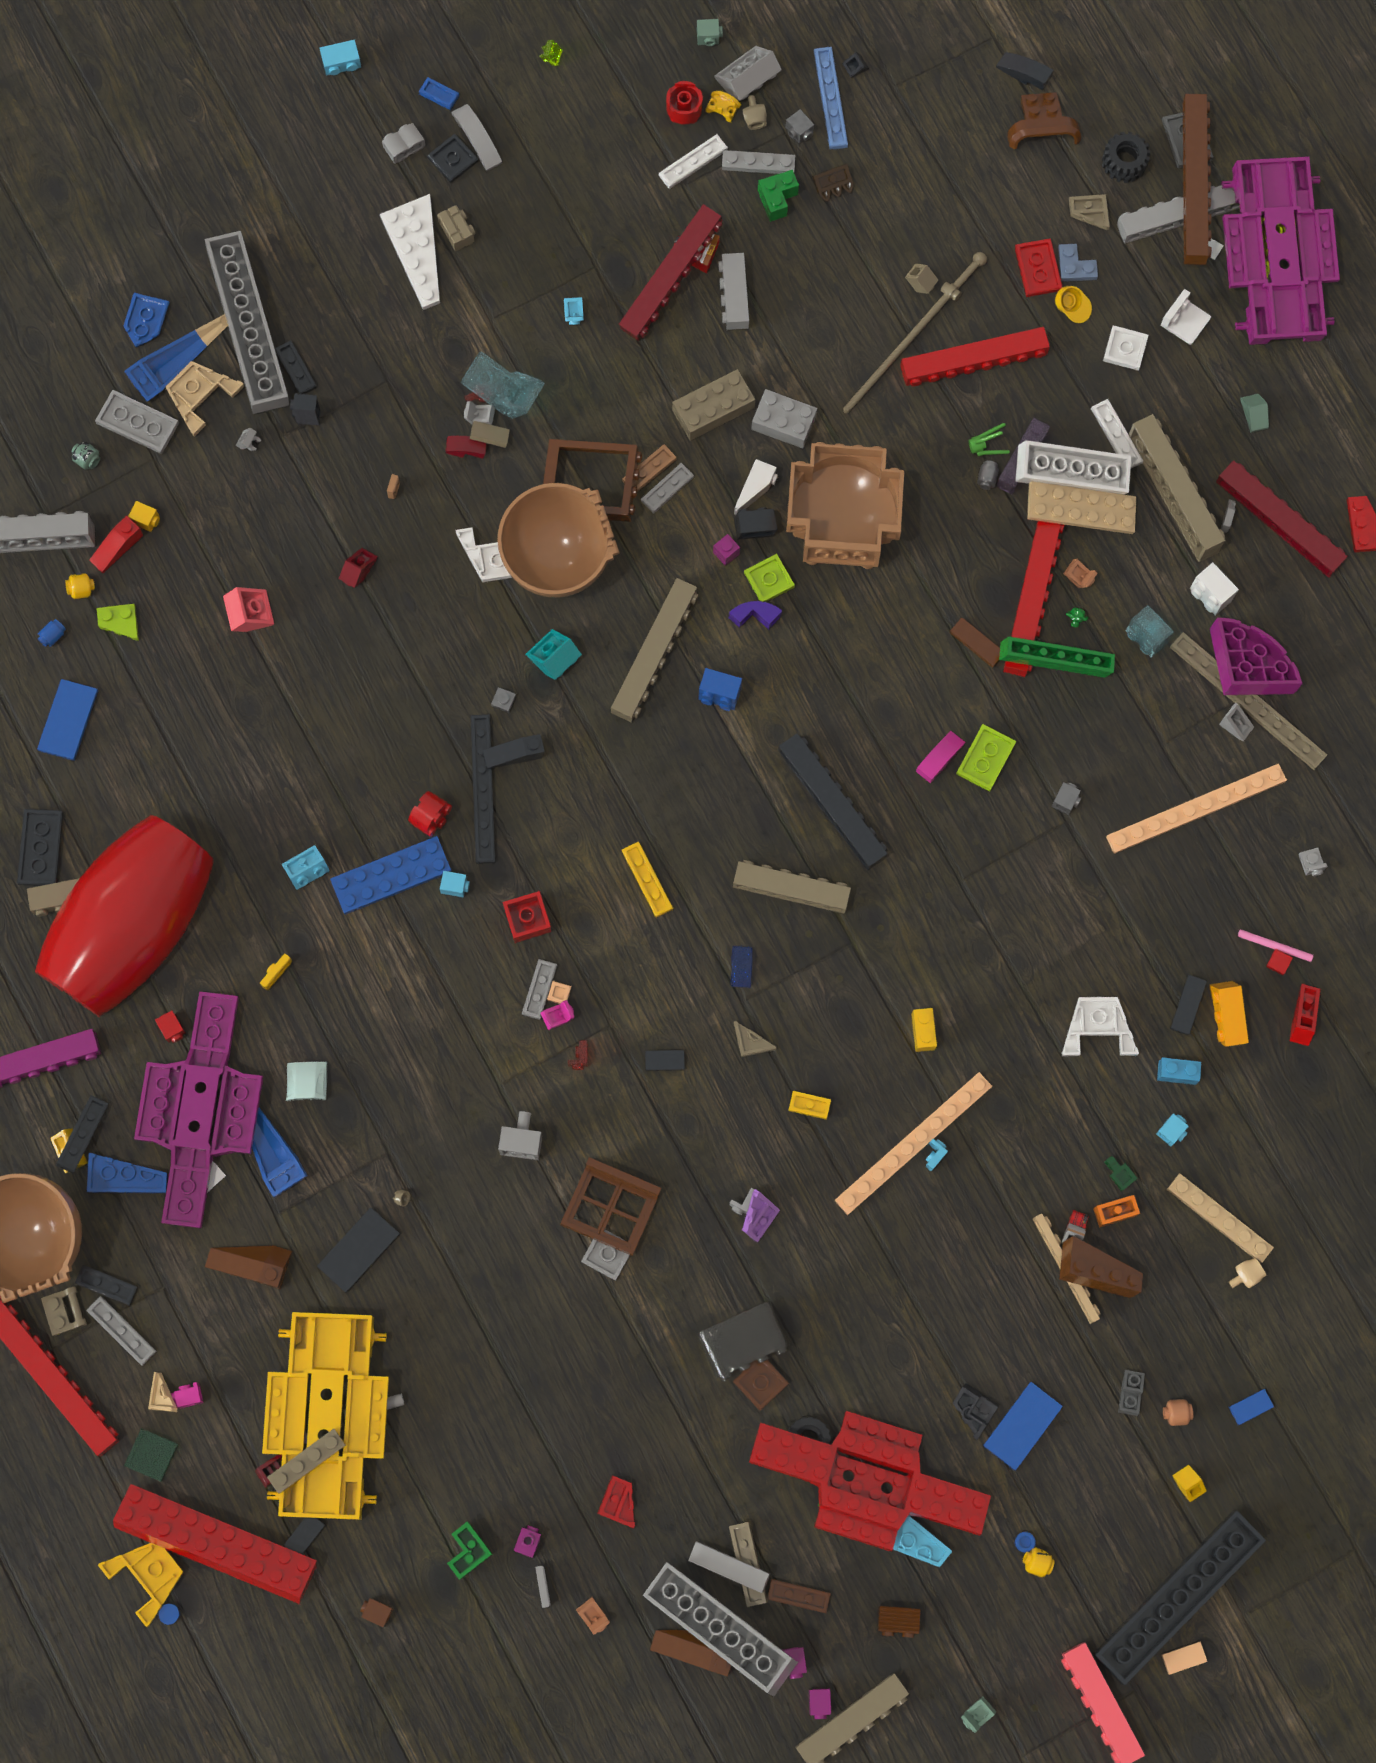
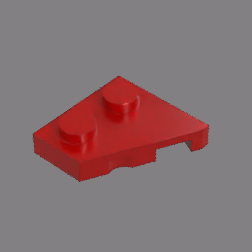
M612 1476L597 1514L634 1528L632 1483Z

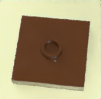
M762 1354L733 1381L759 1411L789 1384Z

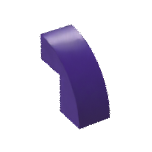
M751 601L740 604L729 612V619L740 628L753 615L769 630L782 617V610L770 603Z

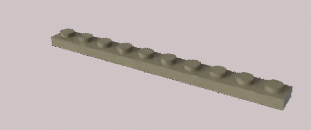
M1183 632L1170 648L1223 692L1216 660ZM1226 695L1313 770L1327 756L1324 751L1258 695Z

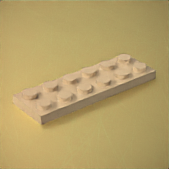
M1034 481L1029 483L1027 516L1029 520L1127 534L1135 532L1136 496Z

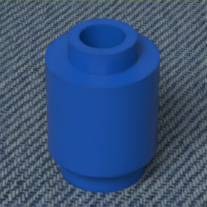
M56 619L53 622L50 621L38 632L40 636L38 640L45 647L47 645L52 647L64 635L63 632L66 628Z

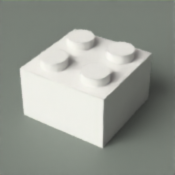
M1214 563L1210 564L1196 576L1190 587L1192 595L1200 599L1207 611L1212 612L1214 615H1217L1232 602L1239 590Z

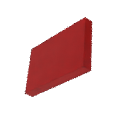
M1051 238L1015 245L1014 248L1026 297L1058 292L1062 288V283Z

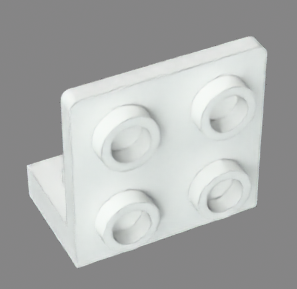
M1184 289L1164 316L1160 326L1189 345H1192L1209 322L1211 316L1190 303V300H1188L1190 292Z

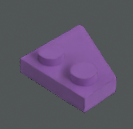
M756 1189L753 1191L742 1230L750 1238L758 1242L780 1210Z

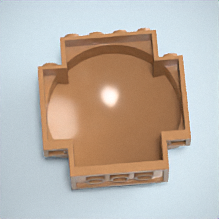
M817 442L811 444L810 464L803 461L791 462L786 532H792L795 537L804 539L803 562L809 565L826 563L862 566L865 569L878 567L881 544H887L892 540L900 539L904 470H899L898 468L885 469L886 448L879 446L863 447L862 445L845 446L840 443L830 445Z

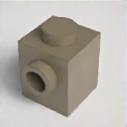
M914 264L905 277L916 292L926 294L933 290L934 285L938 281L928 265Z

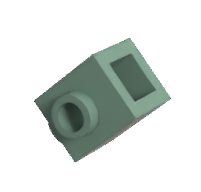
M719 19L697 20V45L713 46L719 44V37H723L722 26H719Z

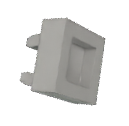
M248 428L243 431L236 446L240 449L248 448L250 451H255L257 448L252 446V441L259 443L261 439L255 436V430Z

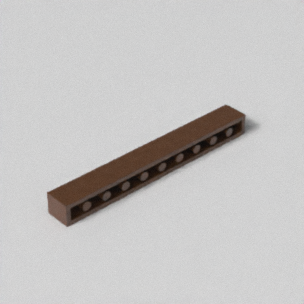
M1185 94L1183 100L1184 264L1206 265L1207 259L1211 258L1212 247L1208 246V241H1211V230H1208V225L1211 224V214H1208V209L1211 207V198H1208V193L1211 190V182H1208V177H1210L1211 166L1208 165L1211 150L1207 149V145L1210 144V133H1207V129L1210 128V118H1207V113L1210 111V102H1207V94Z

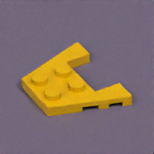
M153 1543L98 1564L109 1580L127 1566L152 1599L135 1612L146 1627L150 1626L184 1573L165 1548Z

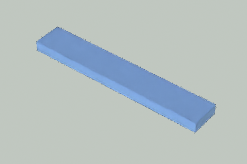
M832 47L814 49V57L830 150L848 148Z

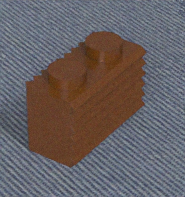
M879 1606L877 1631H882L883 1636H894V1632L902 1633V1637L914 1638V1634H919L920 1609Z

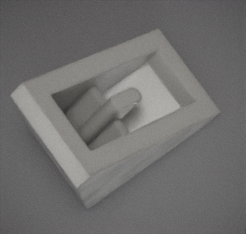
M1237 703L1232 706L1219 724L1241 741H1244L1254 728Z

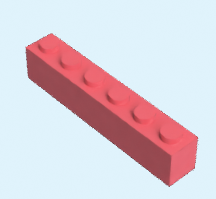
M1082 1642L1062 1653L1063 1659H1061V1662L1066 1671H1071L1073 1675L1071 1681L1076 1689L1080 1688L1083 1694L1081 1700L1086 1708L1090 1707L1093 1713L1091 1719L1096 1727L1100 1726L1103 1732L1101 1738L1106 1746L1110 1745L1113 1751L1110 1754L1114 1762L1132 1763L1145 1756L1086 1643Z

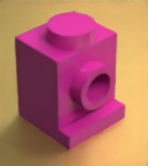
M198 1382L193 1383V1387L191 1385L178 1387L179 1391L171 1393L175 1405L180 1409L204 1403L200 1383Z

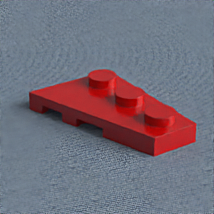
M1367 496L1348 497L1347 506L1354 552L1376 551V513Z

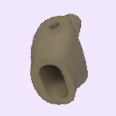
M751 95L748 97L749 107L743 109V115L748 128L756 130L766 126L767 114L765 105L756 104L755 96Z

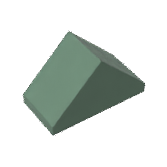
M1259 394L1241 397L1240 400L1250 433L1268 429L1267 402Z

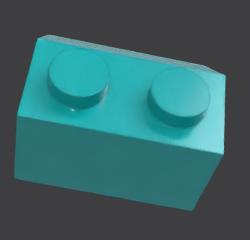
M553 629L526 653V656L542 672L554 680L560 677L582 655L570 638Z

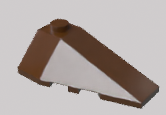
M277 1246L211 1248L205 1267L281 1289L292 1251Z
M656 1630L650 1648L651 1651L728 1677L731 1664L689 1631Z

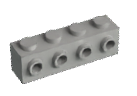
M744 253L722 254V261H718L719 272H722L723 278H720V289H724V295H721V306H725V312H722V321L726 323L727 330L749 329Z

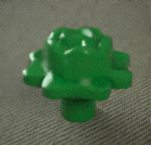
M1073 608L1066 613L1072 620L1071 626L1078 627L1079 622L1087 621L1089 618L1085 616V611L1081 608Z

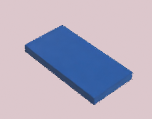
M61 679L37 748L38 751L75 761L98 694V689Z
M1030 1382L983 1446L1016 1471L1063 1406Z

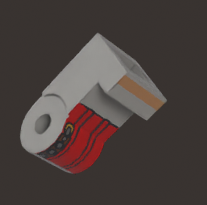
M1076 1210L1072 1211L1061 1243L1069 1239V1234L1083 1240L1088 1215Z

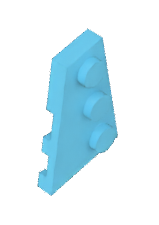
M909 1515L898 1530L893 1550L940 1567L952 1552Z

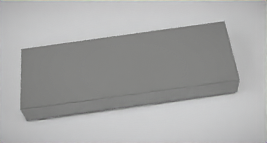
M680 463L641 498V502L654 514L690 482L694 475Z
M538 959L522 1015L541 1020L542 1016L540 1013L544 1010L557 964Z

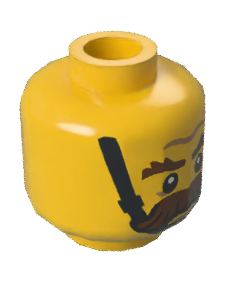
M1035 1547L1030 1552L1027 1551L1023 1557V1563H1025V1569L1028 1573L1038 1577H1045L1050 1575L1053 1570L1054 1559H1052L1051 1553Z

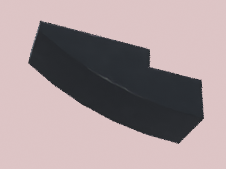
M1008 52L1004 53L996 65V68L1027 85L1029 82L1042 91L1051 79L1054 71L1033 59Z

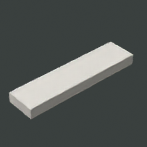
M716 134L661 171L659 177L671 189L723 154V150H728V147Z
M1106 399L1092 406L1091 410L1116 454L1131 456V468L1142 464L1143 459L1109 400Z

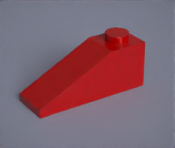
M126 516L111 530L89 561L99 571L104 573L143 536L141 529Z
M1301 984L1291 1026V1042L1309 1046L1316 1030L1320 997L1319 988Z

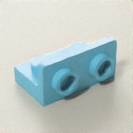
M315 845L282 864L296 889L329 872L327 864Z

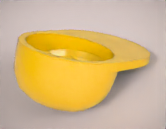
M1065 286L1056 294L1055 304L1057 308L1065 313L1071 321L1083 323L1090 317L1092 312L1091 302L1079 288Z

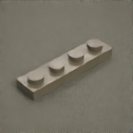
M332 1429L267 1478L277 1493L280 1494L346 1445L336 1430Z
M750 1522L729 1526L736 1559L760 1569ZM742 1585L747 1607L768 1602L765 1589L763 1593H760Z

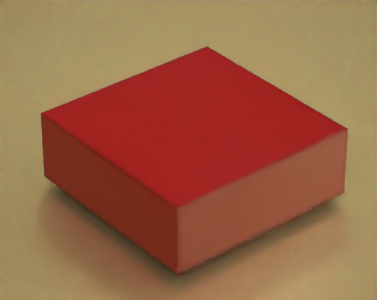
M1275 949L1266 967L1284 975L1292 957Z

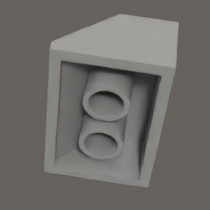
M755 46L714 77L728 94L737 100H743L749 96L750 92L761 88L764 82L776 77L777 73L782 69L773 51Z

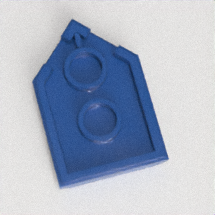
M138 293L133 294L123 326L136 348L159 336L169 301Z

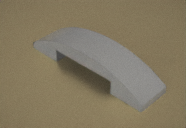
M466 104L451 112L477 152L478 158L486 172L502 164V160L493 142L470 106Z

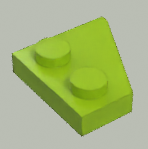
M135 604L97 608L98 626L100 629L113 631L115 634L124 635L136 641L139 640Z

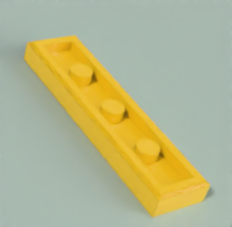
M637 842L622 849V853L654 916L657 918L673 910L640 843Z

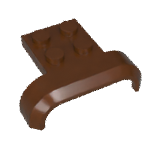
M1057 92L1021 95V105L1025 120L1018 121L1010 127L1007 135L1009 147L1017 149L1018 143L1022 139L1036 136L1069 134L1074 137L1075 144L1081 141V133L1077 121L1071 117L1062 116Z

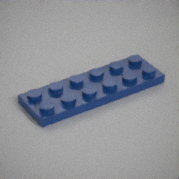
M436 836L330 878L343 913L346 915L441 877L443 871H452Z

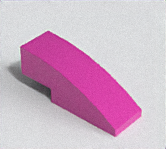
M950 731L921 762L916 772L931 783L962 748L965 741Z

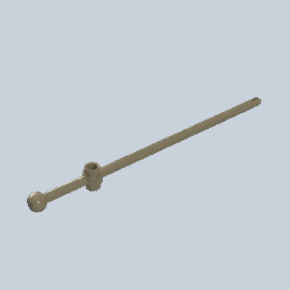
M975 253L973 262L954 283L949 284L945 282L940 291L944 295L843 407L844 413L851 411L948 300L957 301L962 294L958 290L978 266H983L987 262V257L984 253Z

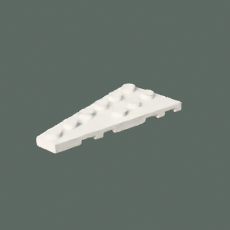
M428 194L380 214V218L423 310L440 303L431 197Z

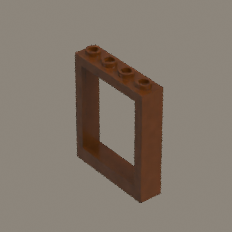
M549 439L543 484L555 483L560 450L628 455L622 507L604 506L608 520L631 522V515L634 516L635 514L633 499L637 497V487H635V484L640 476V470L637 468L638 463H641L642 452H639L638 446Z

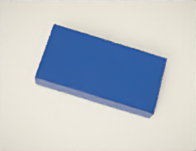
M427 77L419 90V95L449 110L452 109L459 97L458 92Z
M1265 1389L1230 1406L1229 1409L1237 1424L1240 1425L1274 1406Z

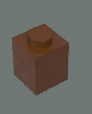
M370 1598L369 1601H364L360 1612L363 1613L362 1618L385 1627L394 1608Z

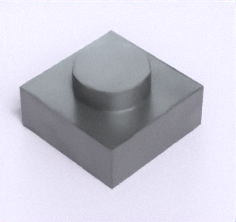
M498 687L491 706L509 713L516 694Z

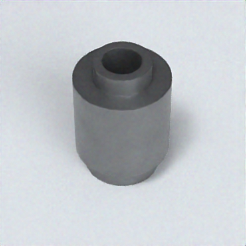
M984 461L981 465L977 480L980 488L990 490L995 487L999 472L996 462Z

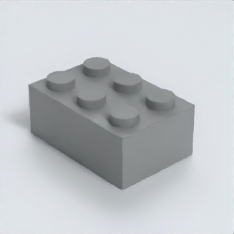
M765 389L752 420L751 430L803 449L815 421L817 408Z

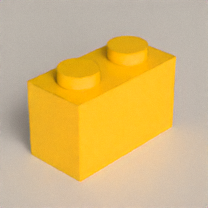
M933 1008L913 1010L911 1015L915 1052L935 1050L937 1042Z

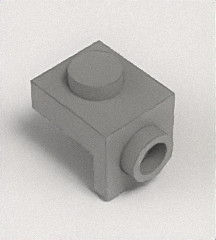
M467 401L464 418L471 424H473V421L492 425L495 407L493 405H475L472 401Z
M750 1189L742 1205L731 1200V1210L739 1215L743 1213L747 1215L755 1189Z

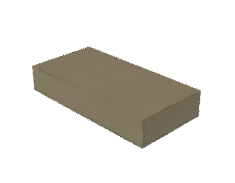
M473 421L470 439L506 448L510 429Z

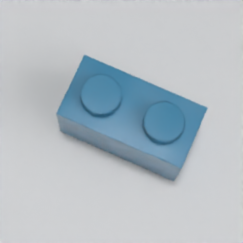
M1162 1058L1158 1063L1157 1081L1196 1085L1200 1081L1201 1062Z

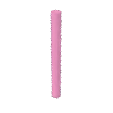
M1241 929L1239 930L1238 937L1277 949L1309 962L1313 959V955Z

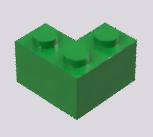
M793 170L758 180V192L770 222L787 217L788 206L785 199L798 195L799 184Z
M468 1521L451 1534L463 1551L447 1564L458 1579L461 1580L493 1554Z

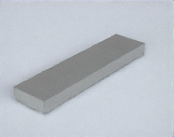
M100 1296L86 1310L141 1366L157 1352L103 1297Z
M698 1541L695 1542L688 1560L760 1593H763L770 1573Z

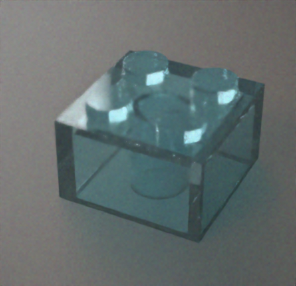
M1148 605L1131 619L1126 629L1127 636L1132 641H1136L1140 645L1141 651L1151 658L1168 644L1174 633Z

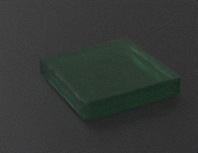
M141 1428L124 1466L162 1482L178 1444Z

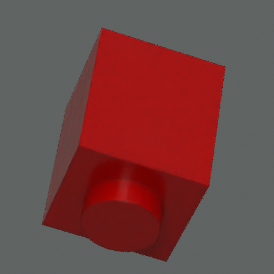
M172 1010L155 1019L168 1043L178 1042L183 1038L182 1035L186 1034Z

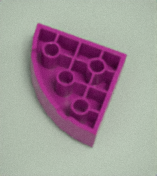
M1217 617L1210 627V633L1223 695L1294 694L1302 685L1299 671L1294 662H1291L1286 655V650L1272 636L1253 625L1250 627L1242 624L1239 620Z

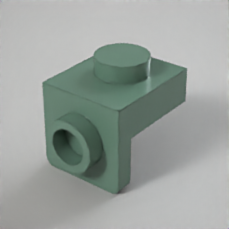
M982 1696L964 1712L961 1718L964 1725L976 1733L984 1723L996 1714V1711Z

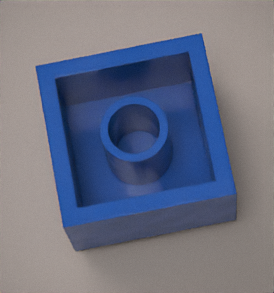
M705 668L699 687L698 700H701L706 705H718L723 710H735L741 691L742 678Z

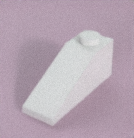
M757 459L755 460L736 503L735 515L765 494L771 484L775 485L778 478L775 466Z

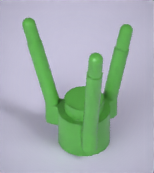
M1002 423L969 439L968 443L971 453H977V456L1009 454V450L983 451L986 448L985 441L1003 434L1002 431L994 434L991 433L1001 429L1006 424Z

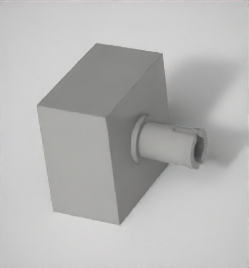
M519 1111L517 1128L502 1126L498 1148L500 1155L539 1160L542 1134L539 1131L529 1130L531 1113Z

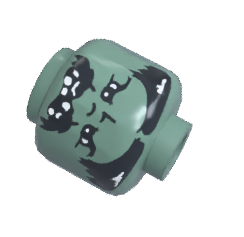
M88 442L77 443L72 448L73 462L83 469H93L99 463V451Z

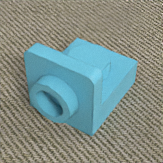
M932 1139L929 1143L937 1151L936 1153L932 1151L926 1159L928 1163L925 1167L930 1171L936 1167L948 1152L945 1149L946 1145L938 1139L936 1141Z

